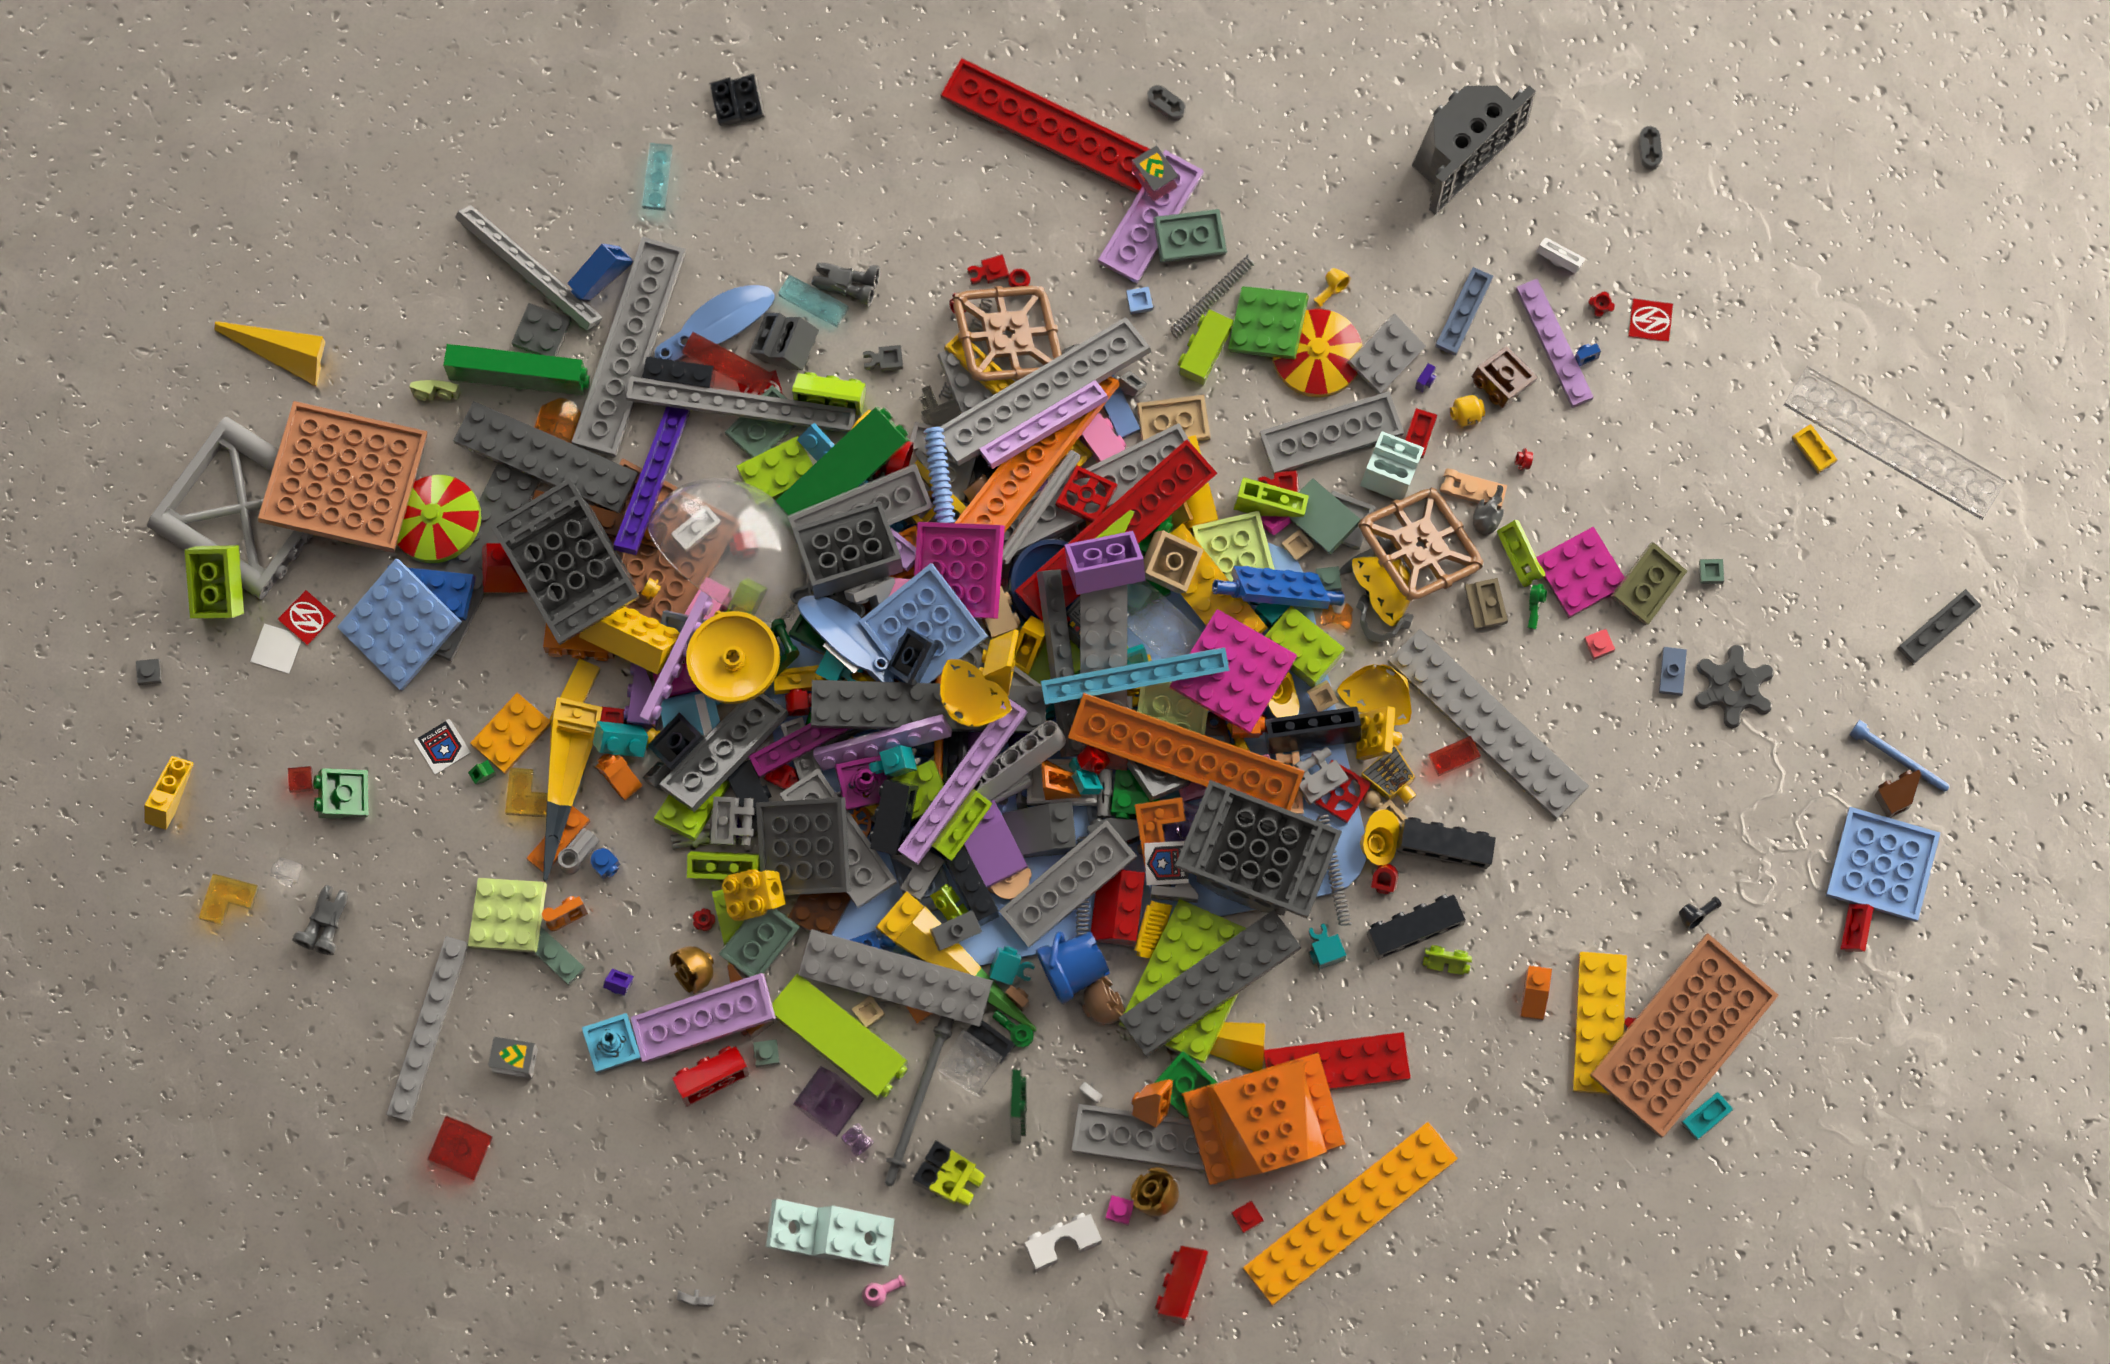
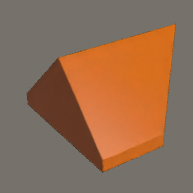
M1048 760L1042 762V783L1045 800L1081 797L1072 778V772H1068Z

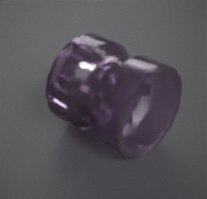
M859 1123L851 1127L841 1137L845 1144L851 1146V1151L856 1157L864 1153L874 1143L870 1136L864 1134V1129Z

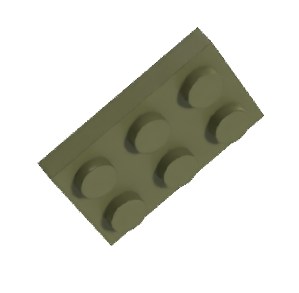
M1652 542L1644 550L1611 597L1644 625H1649L1687 573V570Z

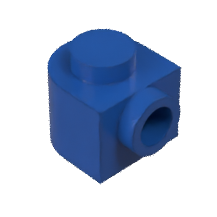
M597 849L591 856L592 867L603 880L607 876L609 878L612 877L619 870V860L608 849Z

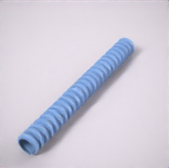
M941 427L927 428L923 431V434L926 435L924 441L927 442L925 448L928 449L926 455L929 456L927 463H930L928 470H931L929 477H932L930 484H933L931 491L934 492L932 498L935 499L933 501V505H935L934 512H936L934 517L937 519L936 523H955L956 520L953 519L955 513L952 512L954 506L951 505L953 499L950 497L952 492L949 490L951 489L949 484L951 480L948 477L950 472L947 470L949 465L946 463L948 457L945 456L947 450L944 449L946 443L943 442L945 436L942 435L944 429Z

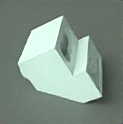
M1381 432L1360 486L1395 500L1405 498L1424 448L1388 433Z

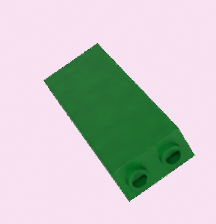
M454 344L446 345L443 366L448 379L452 381L584 396V389L589 388L590 376L587 375L588 369L584 367L582 359Z
M875 407L788 488L776 502L789 516L862 486L910 441L906 437L908 432L900 424L896 426L891 421L893 416L886 408L880 409V407Z

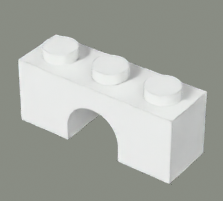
M1084 1213L1072 1217V1222L1063 1225L1061 1222L1049 1228L1050 1231L1041 1235L1040 1232H1037L1027 1237L1028 1241L1025 1242V1248L1036 1272L1058 1263L1054 1248L1061 1240L1068 1239L1073 1241L1080 1253L1102 1244V1239L1091 1214L1086 1216Z

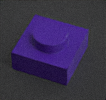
M1430 363L1426 365L1416 381L1415 389L1423 393L1426 387L1431 388L1437 378L1434 375L1435 366Z
M612 969L604 981L603 988L625 996L633 983L634 976Z

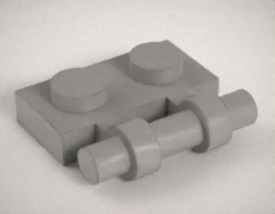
M1328 747L1321 751L1313 752L1310 758L1303 762L1299 761L1294 765L1296 768L1305 771L1299 791L1309 805L1349 780L1336 760L1330 764L1325 761V758L1332 755ZM1317 764L1320 770L1310 775L1308 769Z
M714 797L711 844L736 845V836H742L741 845L750 846L751 837L754 835V829H752V816H755V808H753L754 799L744 798V807H738L739 798ZM738 815H743L742 828H737Z

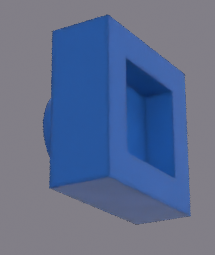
M1597 343L1594 345H1583L1576 352L1575 359L1578 365L1582 366L1599 359L1601 350Z

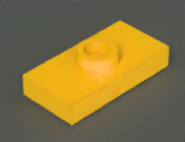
M1811 424L1792 436L1791 439L1818 474L1838 461Z

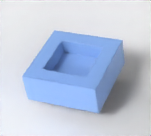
M1149 287L1126 291L1131 315L1153 311Z

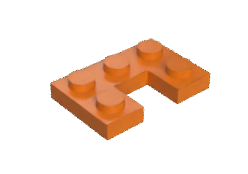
M1182 797L1135 805L1144 865V843L1165 842L1163 824L1186 821Z

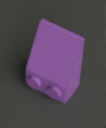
M994 800L991 801L993 803L964 843L987 888L1028 868Z

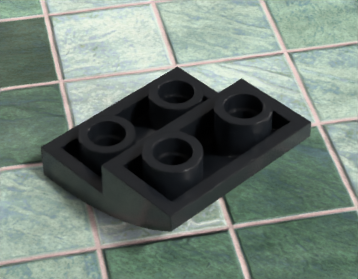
M754 73L734 80L728 77L709 83L719 125L742 123L765 117L757 76Z

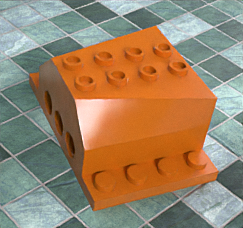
M1319 1053L1182 1093L1209 1185L1232 1178L1239 1179L1268 1172L1310 1159L1327 1152L1328 1149L1345 1145Z

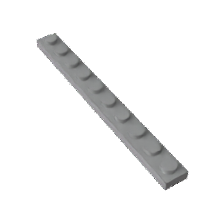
M631 376L626 400L632 402L810 427L815 423L820 429L846 433L853 428L856 409Z

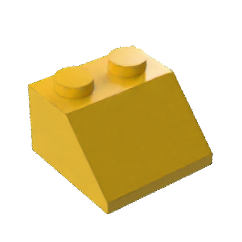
M1012 630L990 640L988 650L984 649L982 654V663H985L984 668H979L986 680L996 682L1007 695H1009L1016 662L1019 630Z

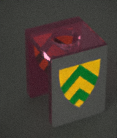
M1157 145L1132 160V172L1152 201L1158 200L1177 188L1174 180L1178 178V175Z

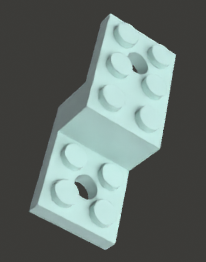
M773 1199L766 1247L826 1260L844 1258L885 1267L889 1265L895 1219L836 1206L817 1208ZM790 1221H793L796 1224V1231L794 1234L790 1233V1231L788 1230V1224ZM867 1232L872 1235V1243L870 1245L864 1239Z

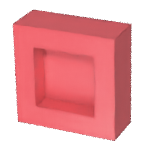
M1606 629L1584 638L1593 660L1615 651V647Z

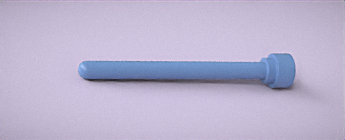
M1861 720L1857 722L1849 734L1856 740L1858 738L1862 741L1863 739L1911 771L1920 770V777L1941 791L1945 792L1949 789L1948 783L1869 732L1870 729L1867 728V724Z

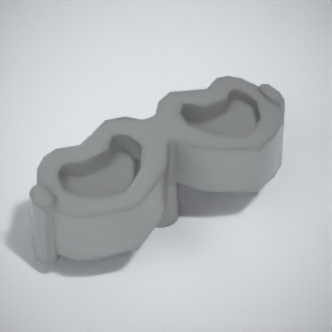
M678 1289L677 1300L688 1305L708 1307L713 1306L715 1295L712 1297H698L700 1290H695L694 1296H691Z

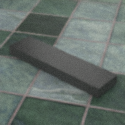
M1965 589L1899 645L1897 649L1914 665L1982 605Z

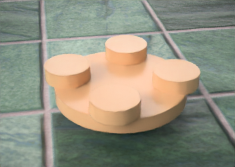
M1026 868L987 889L990 893L1011 901L1029 886L1032 876L1031 870Z

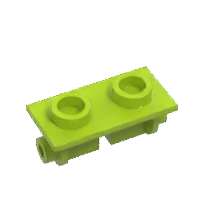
M945 884L938 891L930 895L935 906L942 912L947 921L969 912L964 904L958 907L955 905L960 898L952 886L949 887Z
M1431 945V948L1425 947V954H1429V957L1424 956L1422 965L1427 966V969L1443 971L1444 963H1448L1449 973L1463 976L1464 973L1469 974L1470 965L1466 963H1472V956H1469L1468 952L1463 950H1454V953L1445 951L1444 947Z

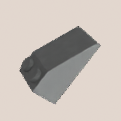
M1072 801L1048 803L1002 813L1023 858L1063 855L1076 846Z

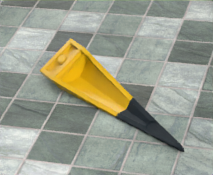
M559 697L555 701L550 732L544 882L548 879L593 746L597 721H600L602 707Z

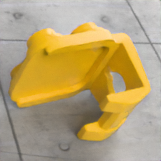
M756 869L728 875L723 881L722 889L727 913L735 921L763 916L768 910L786 904L779 872H759Z

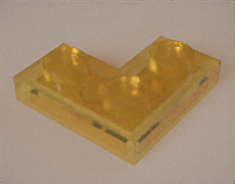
M510 768L505 809L506 815L546 817L547 793L532 792L533 769Z
M213 874L199 919L223 926L230 904L248 909L253 908L259 886Z

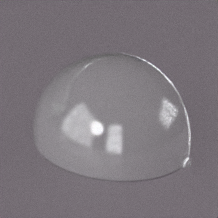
M705 478L684 484L672 491L661 502L656 501L654 511L648 522L651 538L664 557L692 584L724 606L734 611L754 615L763 622L772 623L778 618L792 621L797 615L794 612L797 604L791 601L790 593L793 589L806 585L807 575L801 569L802 559L792 527L787 518L788 514L778 505L775 499L764 491L745 482L728 478Z

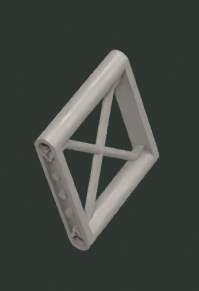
M224 417L219 422L147 523L148 528L185 550L195 546H219L186 525L187 523L240 513L249 563L247 564L240 559L242 588L259 599H263L276 581L284 577L291 560L297 559L304 542H309L313 536L312 534L294 530L266 569L258 565L249 511L261 509L264 499L247 502L239 452L272 472L279 449L228 417ZM224 447L230 454L238 504L186 515H180L175 512L220 448Z

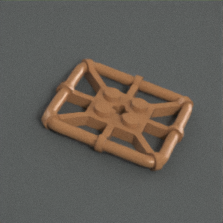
M995 286L994 289L964 291L954 295V311L959 329L958 339L959 342H962L967 368L973 380L995 381L1014 379L1018 381L1039 369H1021L1017 356L1030 355L1042 365L1052 361V359L1034 347L1032 337L1048 335L1053 359L1062 355L1057 337L1058 327L1054 324L1049 299L1043 287L1020 286L1002 288V286ZM1033 295L1022 311H1006L1003 297ZM995 298L998 312L985 313L968 300ZM1039 299L1046 326L1030 328L1027 313ZM964 310L981 321L983 332L971 333L968 331ZM1005 330L1010 331L1012 333L1011 338H1008L1007 335H1003V332H1005ZM986 341L989 354L977 368L971 342ZM1009 357L1012 370L983 372L993 358Z
M1432 487L1401 500L1396 499L1390 505L1368 514L1359 521L1358 527L1378 557L1379 565L1385 568L1406 600L1420 599L1442 588L1447 589L1452 586V583L1474 574L1483 567L1484 561L1464 531V525L1461 521L1458 522L1443 497L1437 492V489ZM1426 498L1422 519L1411 523L1403 509ZM1433 502L1436 503L1451 527L1440 532L1436 530L1430 520ZM1394 513L1403 528L1393 531L1373 524V522ZM1456 533L1471 557L1451 551L1443 539ZM1373 534L1391 540L1398 551L1386 555ZM1418 541L1422 542L1425 545V549H1423V547L1421 546L1418 547L1416 545ZM1403 558L1411 570L1408 587L1392 564V562ZM1447 559L1467 567L1447 575L1438 562ZM1429 567L1437 581L1416 590L1419 571Z

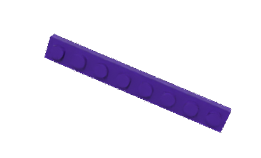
M666 406L614 542L615 551L632 555L637 554L690 410Z

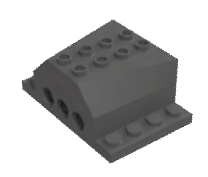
M1497 85L1464 86L1460 91L1455 90L1450 95L1449 102L1445 106L1440 105L1434 111V117L1412 163V166L1434 185L1431 191L1432 196L1429 210L1434 215L1440 212L1527 126L1536 92L1530 85L1524 91L1520 89L1513 98L1509 97Z
M571 478L490 525L559 645L640 598L634 587L636 584L617 551L614 550L612 542L591 506L582 498Z
M1210 780L1175 867L1196 875L1197 882L1215 894L1257 911L1269 913L1274 909L1278 915H1285L1286 911L1308 919L1342 831Z

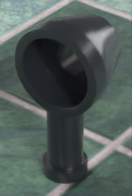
M1714 896L1711 901L1700 909L1687 904L1679 911L1682 923L1688 930H1692L1703 921L1706 915L1714 909L1721 907L1722 903Z

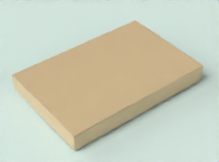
M1204 395L1142 402L1136 405L1142 441L1178 423L1187 437L1196 435L1197 441H1206L1211 438Z

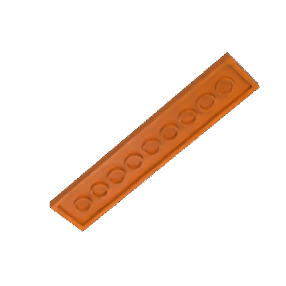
M1111 376L1098 383L1107 394L1108 400L1120 386L1119 380ZM1106 402L1000 464L955 523L1005 526V533Z
M1083 693L1068 735L1070 739L1207 787L1209 781L1212 780L1291 811L1305 772L1299 768Z

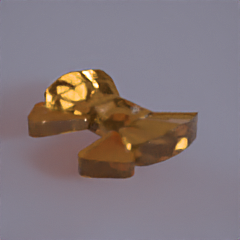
M1346 603L1342 613H1335L1332 605H1329L1328 609H1323L1321 625L1339 624L1346 630H1349L1352 625L1353 608Z

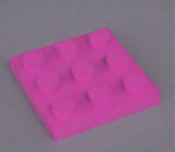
M1594 526L1536 557L1539 565L1545 572V581L1568 618L1611 596L1625 578Z

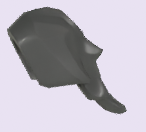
M1502 485L1497 486L1495 495L1485 505V500L1482 499L1474 512L1473 526L1481 534L1493 533L1503 518L1504 510H1497L1498 504L1502 502Z

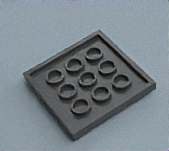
M845 797L756 803L760 872H779L784 895L851 892Z

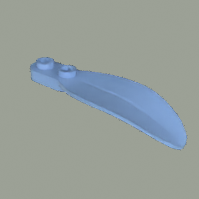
M747 285L715 296L691 315L680 332L657 346L655 358L680 361L695 350L707 349L729 340L753 324L771 307L775 298L773 291L761 285ZM688 338L689 342L687 344H681L682 339ZM665 350L670 351L667 357L662 356Z
M805 596L798 601L797 606L804 619L843 658L856 667L866 670L876 682H894L893 679H897L899 682L906 683L886 669L890 661L861 625L859 620L862 618L854 611L826 597L815 599L814 596ZM877 662L881 663L883 667H879Z

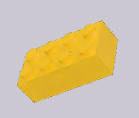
M623 607L581 632L579 637L658 674L662 671L680 632L675 628L659 623L654 618H648L640 614L635 609Z

